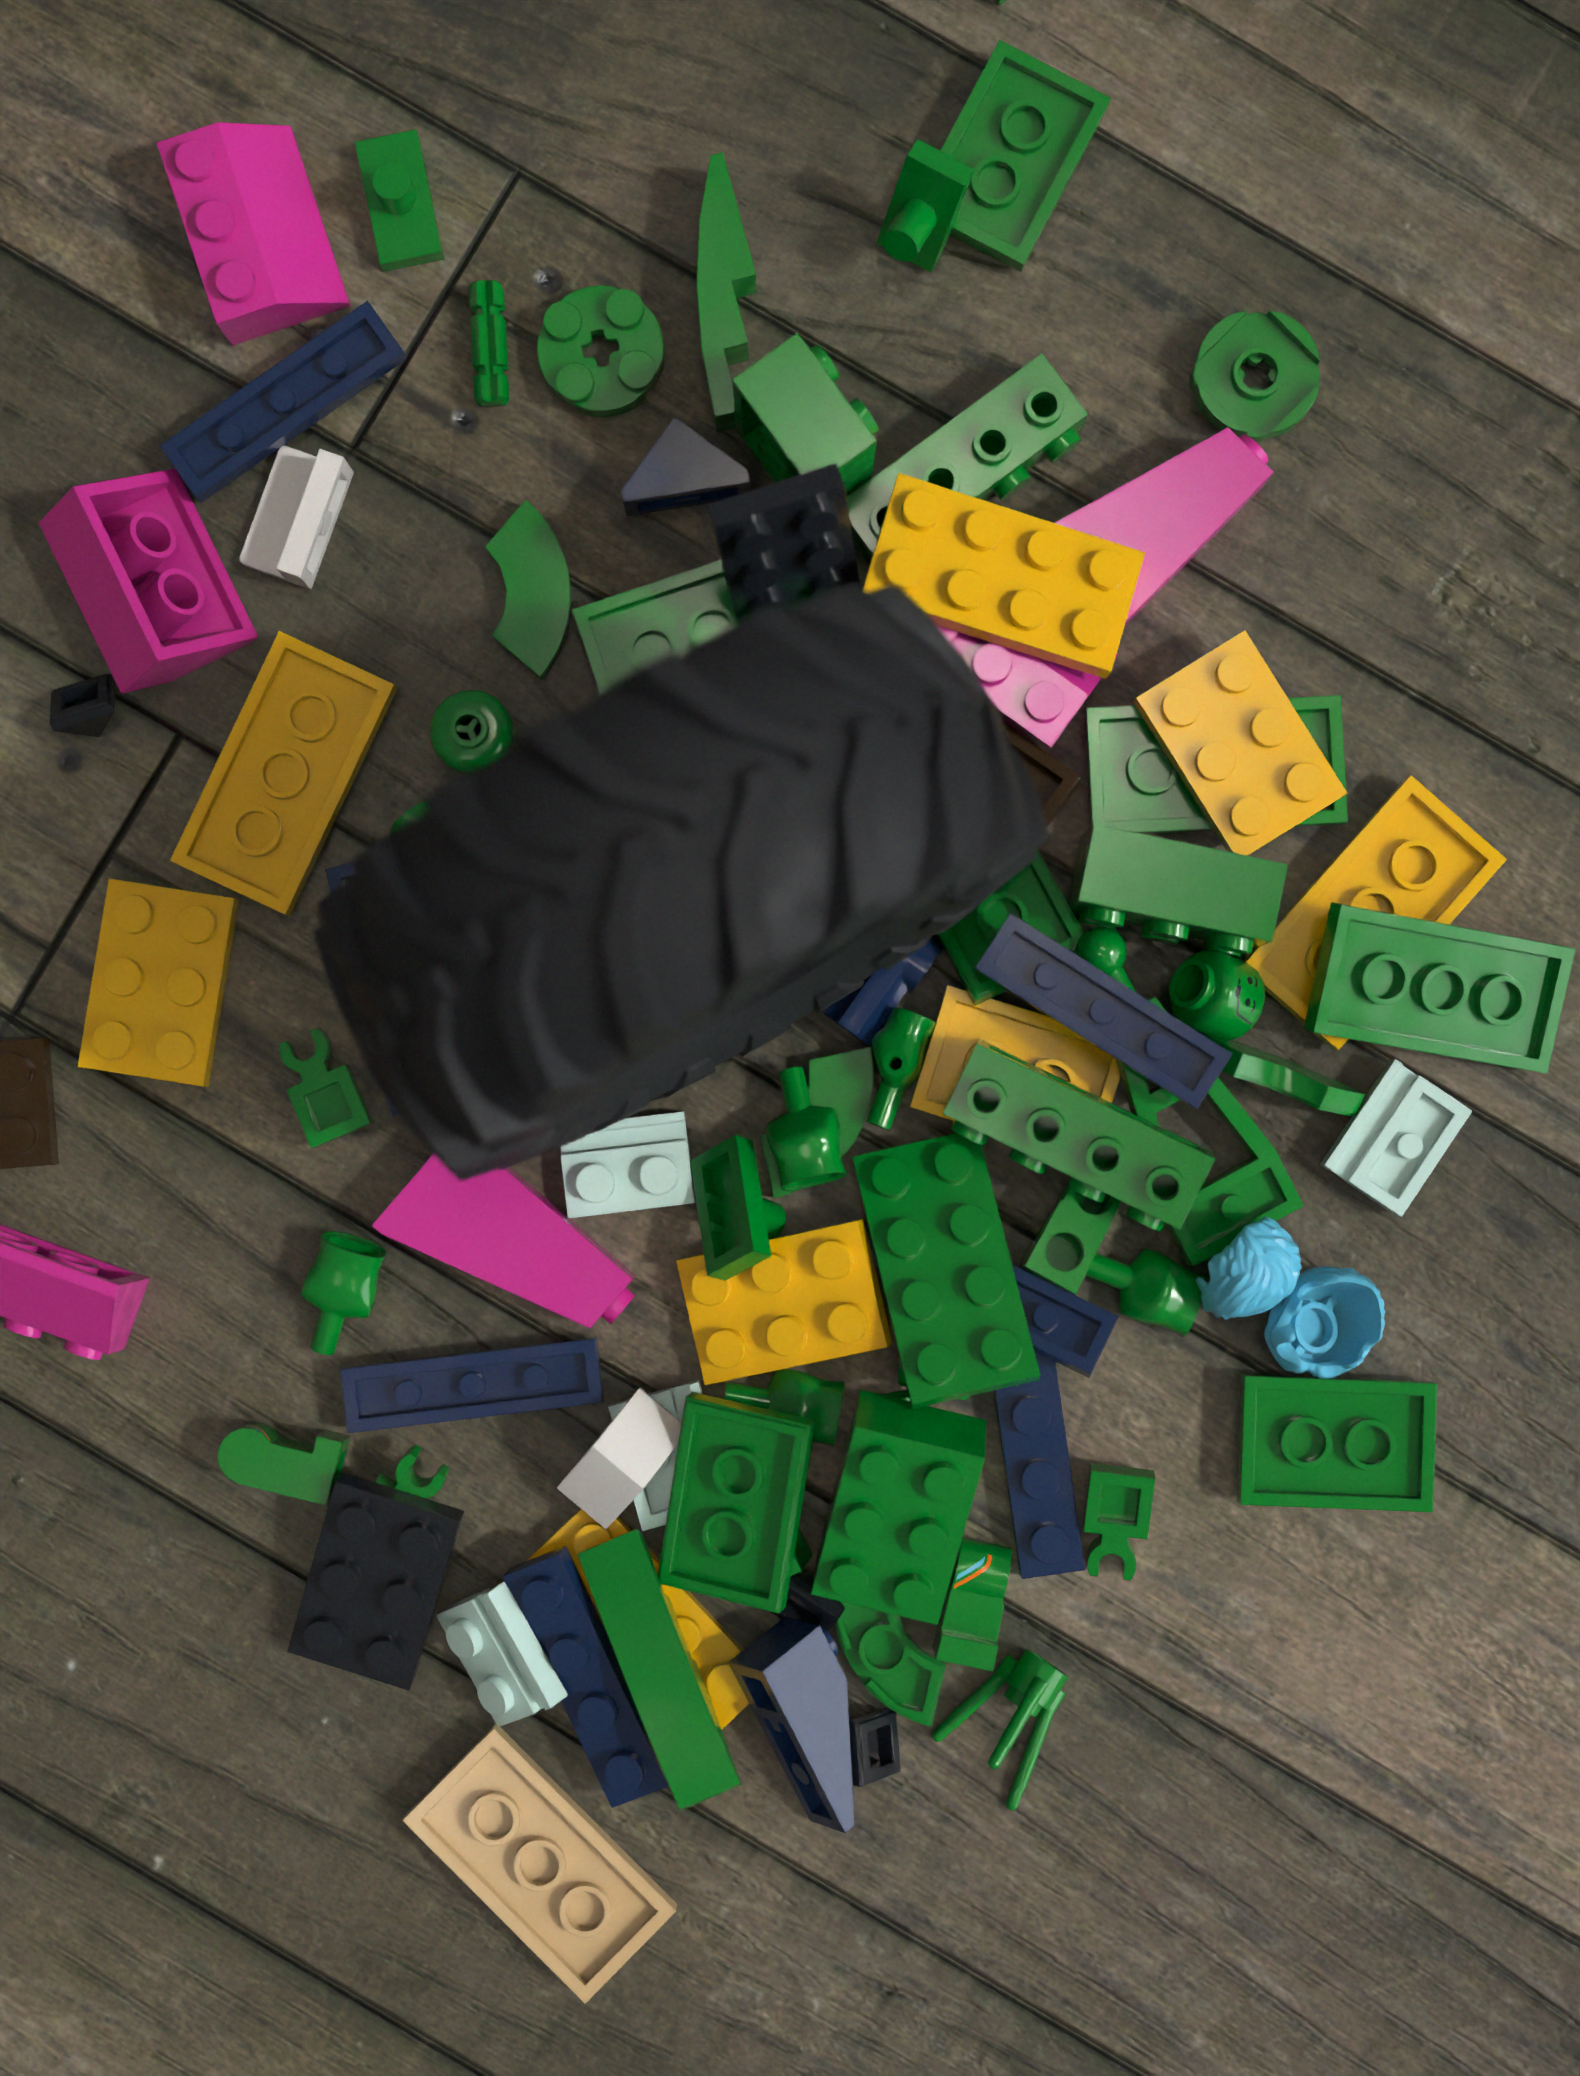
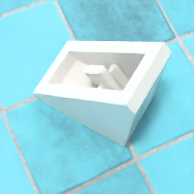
M639 1387L561 1481L557 1489L602 1527L607 1529L645 1488L677 1446L682 1422Z

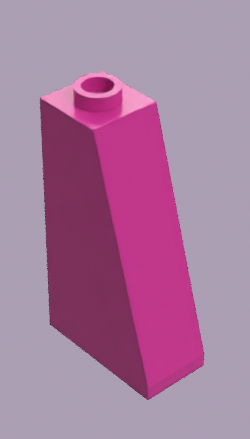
M1226 428L1055 523L1145 552L1125 622L1126 626L1265 485L1274 472L1266 465L1269 461L1268 456L1257 442L1244 434L1238 437L1230 428Z
M433 1154L372 1225L384 1236L588 1328H591L600 1317L611 1325L636 1296L627 1288L636 1275L511 1167L502 1170L496 1169L459 1181Z

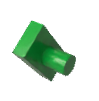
M417 129L356 141L355 146L378 259L383 272L445 260Z
M917 139L906 156L876 244L884 247L886 252L894 259L903 262L910 261L932 272L942 256L975 169Z
M735 1134L690 1160L707 1276L724 1281L771 1257L769 1239L776 1238L782 1232L786 1222L784 1207L777 1202L762 1198L753 1140Z

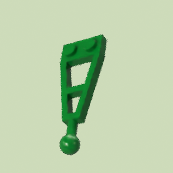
M1104 926L1093 927L1085 931L1077 942L1075 954L1136 992L1123 968L1127 956V948L1122 936L1117 931ZM1156 997L1146 998L1156 1006L1166 1011L1164 1007L1160 1004V1002L1156 999ZM1116 1060L1130 1112L1159 1126L1156 1113L1176 1103L1179 1099L1159 1086L1149 1090L1145 1077ZM1217 1077L1205 1098L1251 1157L1203 1183L1181 1229L1166 1223L1186 1264L1195 1266L1223 1251L1226 1246L1231 1244L1245 1225L1256 1222L1263 1216L1277 1221L1304 1206L1276 1149L1219 1077Z

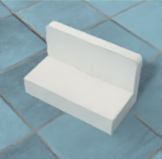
M288 446L279 448L240 555V561L244 566L310 590L312 589L354 474L344 457L319 449L316 457Z

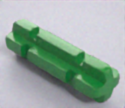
M478 280L470 283L468 287L469 308H471V313L475 314L470 317L472 367L474 372L478 373V375L473 377L474 398L478 406L500 407L507 405L510 400L509 379H507V375L503 374V372L508 370L506 321L504 320V315L500 314L505 311L504 290L499 281Z

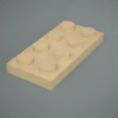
M496 1723L406 1813L402 1820L585 2004L677 1910V1903Z

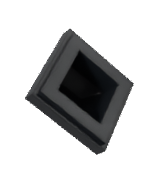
M103 674L55 689L51 692L50 725L54 732L100 737L115 713V680L112 674Z
M814 1574L792 1575L790 1577L786 1607L780 1614L771 1613L781 1619L786 1617L820 1625L828 1631L841 1617L845 1607L840 1601L811 1595Z
M886 1707L849 1720L853 1786L862 1787L900 1772L896 1712Z

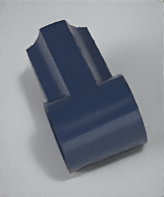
M930 938L926 945L889 970L881 968L865 978L862 987L829 1006L824 1015L848 1033L869 1045L876 1032L880 1030L889 1017L892 1008L897 1006L907 991L910 994L913 992L944 947Z

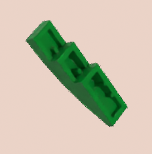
M723 152L710 155L699 219L696 285L703 367L717 433L736 428L733 383L728 366L749 360L748 340L736 299L757 294L756 272Z
M635 1529L578 1553L618 1663L679 1809L684 1810L742 1785L698 1665L690 1655L670 1598L663 1591L643 1534L638 1529Z

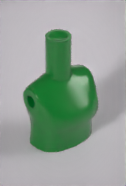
M893 1007L884 1027L874 1035L871 1046L882 1081L867 1117V1123L890 1131L905 1090L918 1079L921 1073L927 1045L936 1025L931 1019L903 1008Z
M792 1067L780 1071L778 1075L786 1112L768 1122L766 1125V1135L778 1165L781 1189L783 1191L798 1190L845 1177L847 1173L840 1154L841 1130L835 1109L832 1107L811 1106L802 1067Z
M327 1231L321 1235L317 1257L305 1278L301 1291L302 1298L320 1310L310 1344L311 1350L322 1355H333L345 1318L364 1319L369 1317L376 1299L378 1273L386 1255L383 1247L367 1239L344 1232Z
M1146 1248L1140 1251L1129 1266L1096 1253L1085 1275L1120 1289L1119 1312L1121 1315L1141 1323L1164 1327L1181 1337H1185L1189 1332L1202 1302L1201 1290L1196 1283V1279L1201 1277L1208 1282V1275L1188 1270L1169 1257Z
M781 1369L775 1371L767 1388L727 1382L724 1399L816 1420L813 1442L834 1447L845 1381L824 1380L802 1371Z

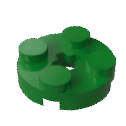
M589 286L571 292L561 301L553 303L546 310L544 324L538 336V361L549 389L566 404L576 407L577 411L588 416L611 417L636 408L647 397L646 393L654 386L657 377L659 379L664 367L665 350L658 321L654 314L643 304L641 298L635 292L628 289H617L612 286ZM596 337H605L608 343L616 342L619 346V351L610 354V364L604 367H598L594 357L584 358L583 356L584 349L592 346V339Z
M1247 311L1227 316L1217 323L1206 335L1196 354L1194 368L1190 377V386L1201 412L1212 425L1220 431L1230 428L1238 437L1244 434L1259 443L1266 438L1286 433L1296 426L1309 411L1318 395L1320 382L1318 383L1320 376L1318 363L1320 358L1317 346L1311 335L1293 318L1274 311H1268L1267 314L1258 312L1246 314ZM1247 362L1249 365L1256 367L1261 362H1264L1271 369L1266 376V380L1271 386L1264 390L1258 386L1252 389L1247 387L1242 381L1245 373L1240 366Z

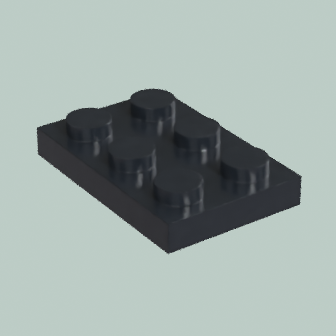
M836 463L707 505L732 608L738 623L777 605L786 611L836 588L856 583L860 586L845 486Z
M341 1472L333 1488L287 1652L409 1691L418 1670L465 1511Z

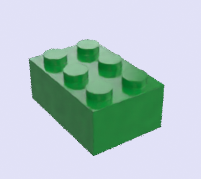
M798 333L732 379L736 431L774 483L836 463L844 482L847 497L872 479L877 443L873 435L879 429L865 405L858 398L848 402L836 386L834 381L839 378V373L822 347L816 344L809 349Z
M1094 823L1080 837L1067 903L1073 913L1080 914L1078 923L1085 927L1104 926L1116 931V927H1123L1125 923L1142 927L1140 937L1146 940L1178 945L1179 940L1187 941L1188 937L1204 940L1202 950H1217L1235 958H1240L1241 953L1251 954L1252 949L1272 942L1288 864Z
M860 1389L817 1552L811 1595L938 1625L985 1460L987 1420L931 1406L912 1409L910 1401Z

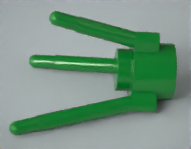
M1027 1648L1018 1661L1007 1654L997 1671L932 1732V1739L935 1742H941L1007 1682L1010 1686L1004 1693V1696L1017 1705L1018 1708L988 1760V1765L991 1769H998L1029 1716L1036 1717L1038 1715L1006 1800L1007 1809L1013 1811L1018 1807L1022 1794L1026 1789L1053 1715L1066 1695L1061 1689L1069 1677Z

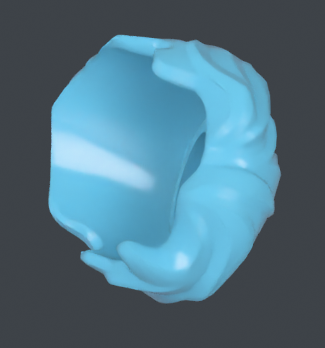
M1263 1216L1260 1220L1245 1225L1231 1244L1226 1246L1222 1252L1214 1255L1208 1262L1210 1282H1206L1201 1277L1196 1279V1283L1201 1290L1204 1310L1213 1313L1216 1318L1223 1317L1225 1320L1236 1317H1248L1272 1309L1282 1299L1291 1295L1300 1276V1270L1302 1269L1299 1247L1293 1241L1290 1234L1271 1218Z
M1332 1266L1310 1268L1300 1274L1291 1295L1282 1299L1279 1304L1270 1310L1268 1324L1264 1331L1266 1343L1274 1359L1284 1370L1292 1371L1296 1374L1308 1372L1313 1377L1332 1379L1361 1364L1370 1349L1382 1339L1385 1327L1384 1300L1381 1298L1380 1290L1376 1288L1375 1284L1367 1276L1358 1274L1355 1269Z

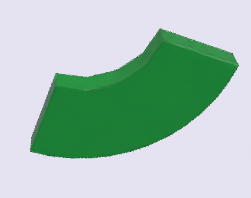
M525 500L485 546L487 552L501 568L507 589L504 615L492 637L537 677L543 680L560 654L567 636L571 618V584L566 559L557 537L539 511L529 501Z
M1202 1034L1232 1053L1222 1069L1223 1072L1283 1093L1318 1110L1347 1116L1357 1115L1365 1094L1325 1075L1235 1040L1224 1041Z
M871 1047L809 1060L808 1093L811 1106L832 1107L835 1109L841 1130V1159L853 1145L868 1114L874 1082ZM767 1135L760 1136L773 1197L778 1198L798 1191H783L781 1189L778 1165L769 1146Z
M841 1602L845 1610L835 1622L837 1636L846 1658L857 1676L864 1683V1686L874 1697L894 1712L914 1722L932 1727L946 1662L936 1660L935 1655L922 1650L906 1633L900 1616Z

